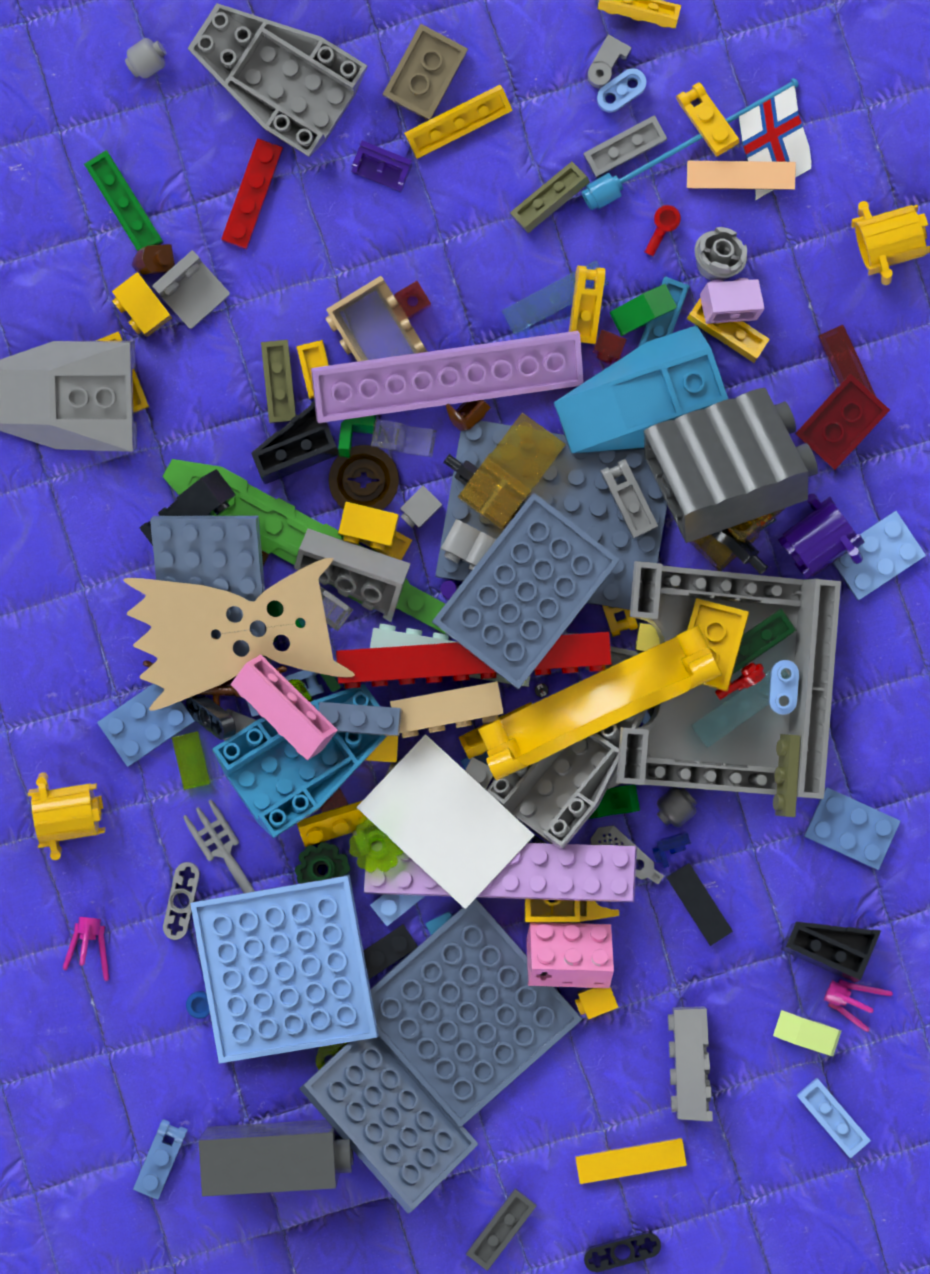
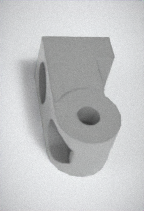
M608 34L589 68V83L595 88H601L610 82L611 71L617 60L621 58L626 61L632 47Z

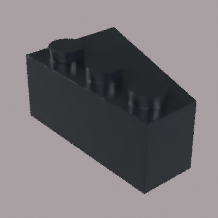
M315 400L302 413L293 417L291 422L279 432H275L251 452L264 484L339 455L327 422H317Z
M215 469L197 480L176 497L177 500L167 509L166 507L163 508L158 514L159 516H213L216 513L218 516L230 507L228 502L236 494L219 471ZM149 521L139 528L153 546L151 522Z
M795 922L791 924L781 950L855 983L860 981L881 930Z

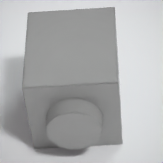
M423 485L400 508L403 512L400 517L411 528L416 525L420 529L442 507V504Z

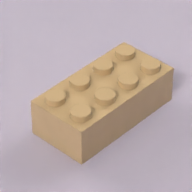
M498 681L390 701L391 707L402 709L400 725L402 738L419 735L418 730L429 728V733L446 730L445 725L452 723L456 724V728L471 726V720L482 718L483 723L497 721L499 719L498 715L504 714Z

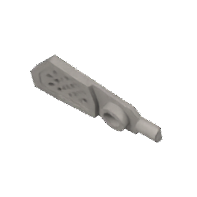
M614 825L597 828L590 838L591 845L612 844L616 846L615 843H618L617 846H636ZM637 847L636 860H642L644 866L640 870L636 869V877L641 880L649 878L656 884H659L664 875L654 869V862Z

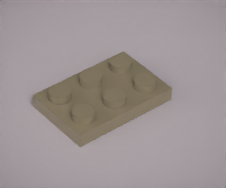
M420 24L383 92V97L426 120L432 119L465 58L468 48Z

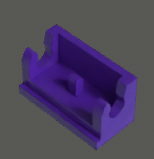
M361 141L352 164L351 172L402 192L412 167V160Z

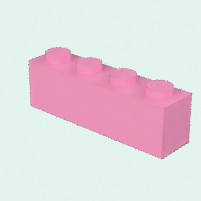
M262 655L247 662L230 684L306 760L320 753L338 731Z

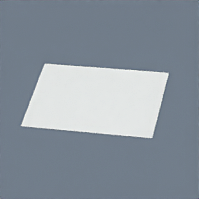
M426 734L356 807L465 909L534 836L528 828Z

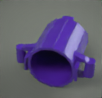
M809 494L807 502L813 512L784 532L783 536L778 539L781 546H784L796 562L794 564L807 579L810 576L814 577L847 552L855 564L861 563L863 557L858 547L865 543L861 535L855 533L848 521L835 506L831 497L820 502L815 494Z

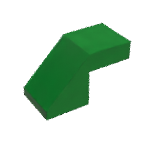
M663 284L639 295L609 313L620 335L624 336L645 326L650 321L675 310L677 306L666 284Z
M376 415L345 419L341 422L338 447L339 457L350 458L353 432L375 433Z
M636 784L607 788L599 806L588 819L640 811Z

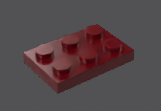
M850 373L795 434L835 470L890 409Z

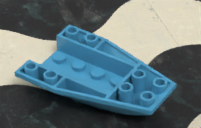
M696 325L644 343L555 401L554 405L570 452L575 454L645 448V429L664 421L674 420L689 412L705 409L715 403L728 400V396L711 347Z
M361 684V688H350L310 702L318 711L319 702L379 706L365 684ZM261 718L212 750L228 781L256 822L274 839L319 810L387 736L336 732L320 753L306 760L265 718Z

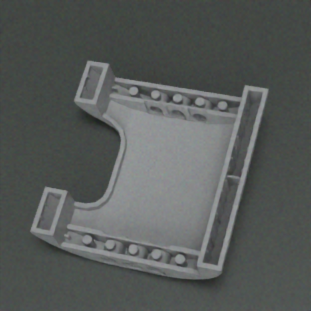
M634 561L630 617L649 622L656 629L660 644L688 629L696 598L748 611L749 617L744 633L780 608H782L797 631L752 661L755 665L762 664L764 667L765 677L757 684L740 691L737 689L721 700L715 693L716 688L700 685L656 705L653 715L643 726L639 728L621 727L616 783L775 795L777 793L775 770L778 767L779 761L776 745L778 740H780V734L800 735L797 797L824 799L841 581L792 579L662 566L659 563ZM781 660L792 661L799 670L797 705L791 713L785 715L775 713L769 706L771 669L776 662ZM784 668L781 671V677L787 679L790 676V671ZM742 669L732 675L730 682L741 676L742 673L740 671ZM784 695L781 696L779 704L786 706L788 698Z

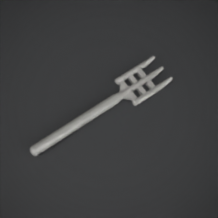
M210 799L209 804L218 819L213 823L209 822L199 807L196 808L199 818L205 827L202 830L197 831L187 815H184L183 818L189 831L207 860L212 861L215 856L223 858L243 893L254 892L255 890L239 864L230 854L232 845H238L239 840L213 800ZM221 824L224 830L217 834L214 828ZM208 832L211 838L204 842L201 836ZM228 835L230 841L223 844L221 838ZM215 843L218 848L210 852L208 846Z

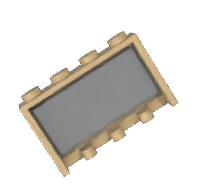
M379 276L326 309L329 314L325 318L333 332L337 329L343 337L339 341L347 355L352 352L357 362L428 352L382 276Z

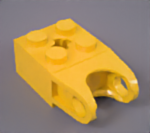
M525 899V922H581L620 916L618 909L601 907L595 901L554 900V902H549V900Z

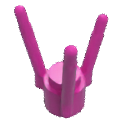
M79 917V923H75L74 934L65 958L63 970H67L78 938L83 939L79 962L83 966L87 955L88 941L96 940V935H98L103 978L105 981L109 980L104 939L105 926H100L101 919Z
M842 979L839 982L832 980L824 997V1000L829 1002L828 1006L840 1012L865 1032H869V1027L842 1006L849 1003L869 1013H873L874 1010L850 998L851 991L847 990V988L885 996H892L893 993L888 990L849 983Z

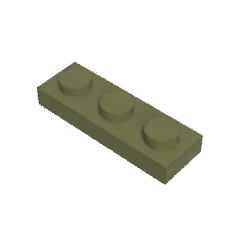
M571 161L513 209L510 214L529 233L589 184L590 181Z
M288 340L261 342L269 423L291 422V419L296 416Z
M780 734V740H778L776 745L779 761L778 767L775 770V782L777 783V793L773 798L775 816L796 817L800 735Z

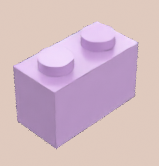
M739 278L734 281L724 282L721 279H716L708 282L700 293L706 324L755 321L765 309L758 279Z

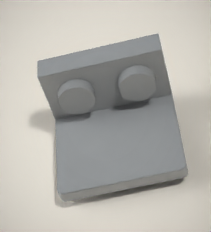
M193 250L152 285L155 291L189 329L194 328L230 295L229 291L204 265Z

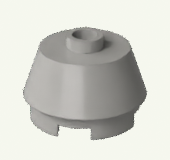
M717 227L714 231L703 234L695 244L696 265L700 274L711 281L721 279L725 281L741 272L745 267L747 246L746 244L743 245L736 237L737 233L725 227Z

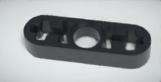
M197 694L186 699L187 709L192 718L218 739L223 740L236 734V726L232 716L206 695Z
M645 1231L589 1247L584 1253V1263L590 1271L601 1272L652 1258L660 1252L661 1242L654 1232ZM645 1238L656 1241V1244L652 1246V1251H647L643 1247L638 1249L640 1255L635 1256V1250L631 1241L636 1240L637 1246L644 1244ZM620 1244H625L630 1248V1254L625 1259H619L614 1254L615 1248ZM610 1247V1255L614 1262L608 1263V1257L601 1259L598 1266H595L594 1262L588 1261V1259L592 1258L593 1252H597L599 1256L606 1255L605 1248Z

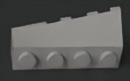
M307 529L298 551L294 569L300 570L319 560L334 558L333 562L319 577V582L323 585L328 583L333 585L338 590V593L345 597H348V595L362 601L361 606L370 611L373 608L384 614L383 618L391 622L411 563Z
M705 1006L673 1007L672 1014H668V1031H673V1041H669V1058H674L675 1069H670V1085H675L676 1096H671V1112H676L678 1119L713 1121L712 1111H709V1102L712 1097L710 1080H708L710 1061L709 1053L707 1052L709 1045L707 1009Z

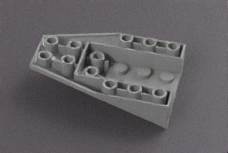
M135 340L52 341L0 359V431L54 449L127 452L136 450L137 422L133 421L132 369L135 368Z

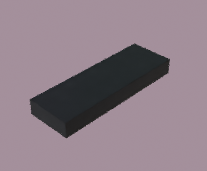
M690 863L685 864L666 877L710 946L733 932Z

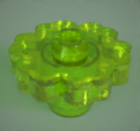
M369 819L356 827L357 835L351 837L349 841L350 854L358 858L357 866L365 869L368 873L375 872L377 868L381 872L386 873L390 868L396 867L398 864L396 856L402 855L404 851ZM378 841L382 844L380 851L372 849L374 842Z

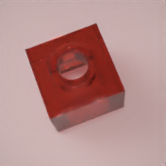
M418 281L394 294L408 320L431 307V302ZM415 297L418 300V304L410 306L408 299Z
M601 329L593 353L598 354L596 358L609 364L612 361L617 362L627 339Z

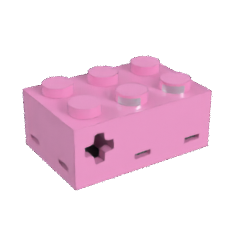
M530 922L526 939L528 986L610 988L614 973L611 924Z

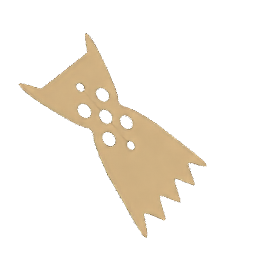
M334 558L319 560L296 571L265 590L256 601H248L234 593L204 585L144 578H125L123 580L125 583L145 594V598L129 610L127 615L151 626V629L135 642L133 646L157 657V661L140 675V679L164 688L162 694L153 702L149 710L154 711L170 706L219 686L237 676L247 662L259 655L267 656L280 664L336 677L355 676L352 671L333 660L318 580L333 562ZM270 601H279L283 605L284 611L281 616L272 617L268 614L267 605ZM237 606L242 610L243 618L240 622L233 623L227 619L226 612L229 607ZM303 618L306 625L303 628L297 627L295 624L296 619ZM260 620L268 627L263 636L256 637L251 634L250 625L253 621ZM212 630H219L221 637L213 639L211 637ZM276 636H287L290 646L286 651H278L274 647L273 640ZM243 640L248 643L250 651L246 656L240 657L234 653L233 645L236 641Z

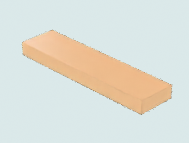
M687 161V189L795 190L796 162Z

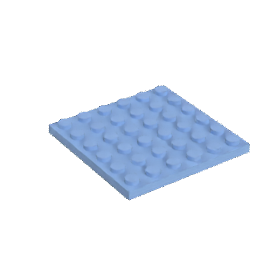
M350 875L190 903L219 1063L377 1038L379 1036Z

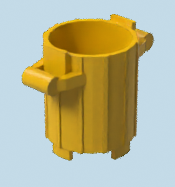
M861 201L858 205L859 217L852 219L851 227H855L858 247L865 267L868 270V276L880 273L883 285H889L892 281L893 273L889 266L923 257L930 253V246L926 247L925 241L927 239L925 226H928V222L924 213L917 214L918 205H909L875 216L871 215L868 202Z
M44 772L38 775L36 784L39 788L29 789L28 796H31L34 827L39 841L38 848L50 846L51 859L58 860L62 853L59 841L105 833V827L99 828V821L102 819L101 809H104L102 796L95 797L93 789H97V783L49 790L48 775Z

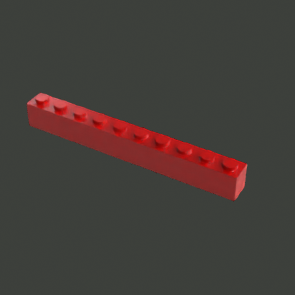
M609 632L561 635L535 668V676L550 675L551 669L562 668V674L578 673V667H589V672L606 671L605 665H611ZM458 642L336 651L337 663L355 674L352 677H338V684H344V689L361 688L360 682H371L372 687L388 686V680H399V685L415 684L416 678H426V683L442 682V677L453 676V681L470 680L469 675L480 674L481 679L497 678V673Z

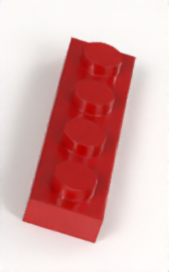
M257 138L223 232L222 241L246 250L248 249L283 147Z

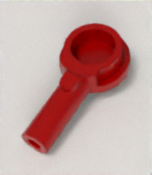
M663 205L655 212L654 223L657 228L644 253L654 257L666 232H671L679 226L681 216L678 209L674 206Z
M754 662L746 665L740 671L742 673L741 676L730 682L728 691L715 690L717 697L721 700L737 689L740 691L760 682L765 677L763 665H755Z

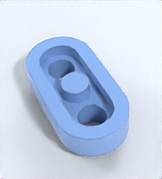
M634 68L624 71L600 88L597 95L598 106L605 112H616L643 93L646 87L645 75L640 70ZM629 80H635L637 82V87L630 88L627 85V82ZM612 95L615 97V102L607 103L605 97Z
M789 660L776 662L770 673L769 706L775 713L782 715L791 713L797 705L799 670ZM784 668L790 671V676L787 679L781 677V671ZM783 695L788 698L786 706L779 704V698Z

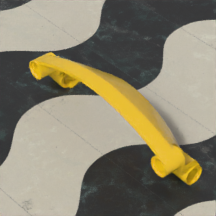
M699 626L686 630L666 642L607 668L606 671L592 675L501 720L498 719L479 728L478 731L488 750L487 764L496 780L502 779L620 721L721 676L720 668L710 652Z

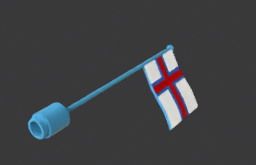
M792 78L790 79L791 82L725 120L729 124L739 118L742 146L747 161L796 162V178L811 169V155L798 114L795 89L798 87L799 82L797 79ZM701 134L696 135L620 179L616 175L612 177L607 173L586 185L585 190L581 191L586 204L591 210L595 208L600 209L620 198V191L623 190L622 184L703 137ZM755 189V200L773 190Z

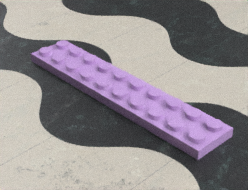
M578 331L311 368L318 423L575 387L584 383L581 341Z
M382 839L370 844L371 851L366 856L364 893L452 897L392 840ZM527 843L477 897L634 902L637 847L567 844L562 849L554 844Z

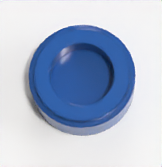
M196 991L188 997L186 1009L192 1017L202 1019L210 1014L207 993L205 991Z

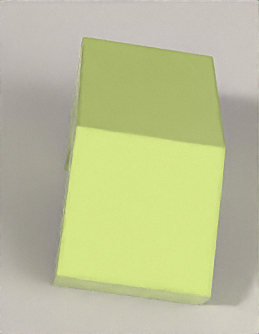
M781 1010L773 1036L795 1045L834 1056L841 1030Z

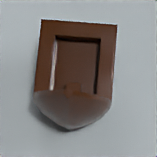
M171 244L143 247L137 251L132 262V267L143 275L167 273L175 266Z
M484 400L463 402L457 410L450 404L446 405L449 418L459 431L471 429L484 418L486 412L491 408Z

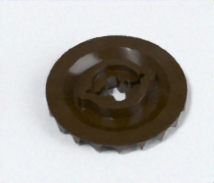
M357 445L351 447L350 458L337 456L330 468L328 482L334 500L343 509L345 502L383 510L392 502L397 493L399 476L395 463L383 450L370 445ZM362 473H367L368 478L380 481L367 483L366 488H361L360 483L348 479H356L361 477Z

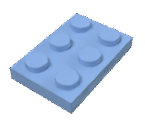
M894 511L860 534L865 542L858 547L863 557L861 563L855 564L847 552L833 562V565L858 601L926 555L897 511Z

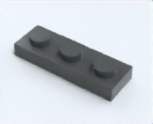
M514 1188L467 1250L466 1255L488 1271L536 1208L537 1204Z

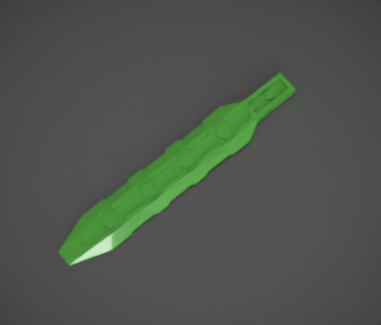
M172 459L162 476L180 495L201 477L217 469L236 494L228 502L230 507L218 516H259L261 549L268 554L273 553L295 565L298 551L307 529L343 540L344 536L338 534L339 530L328 524L323 525L297 511L295 506L280 498L275 499L248 484L247 480L223 467ZM406 578L396 609L445 634L443 630L432 623L445 606V603L410 585ZM348 595L349 598H351V599H353L354 601H356V602L362 604V601H360V600L354 598V597L351 596V595Z

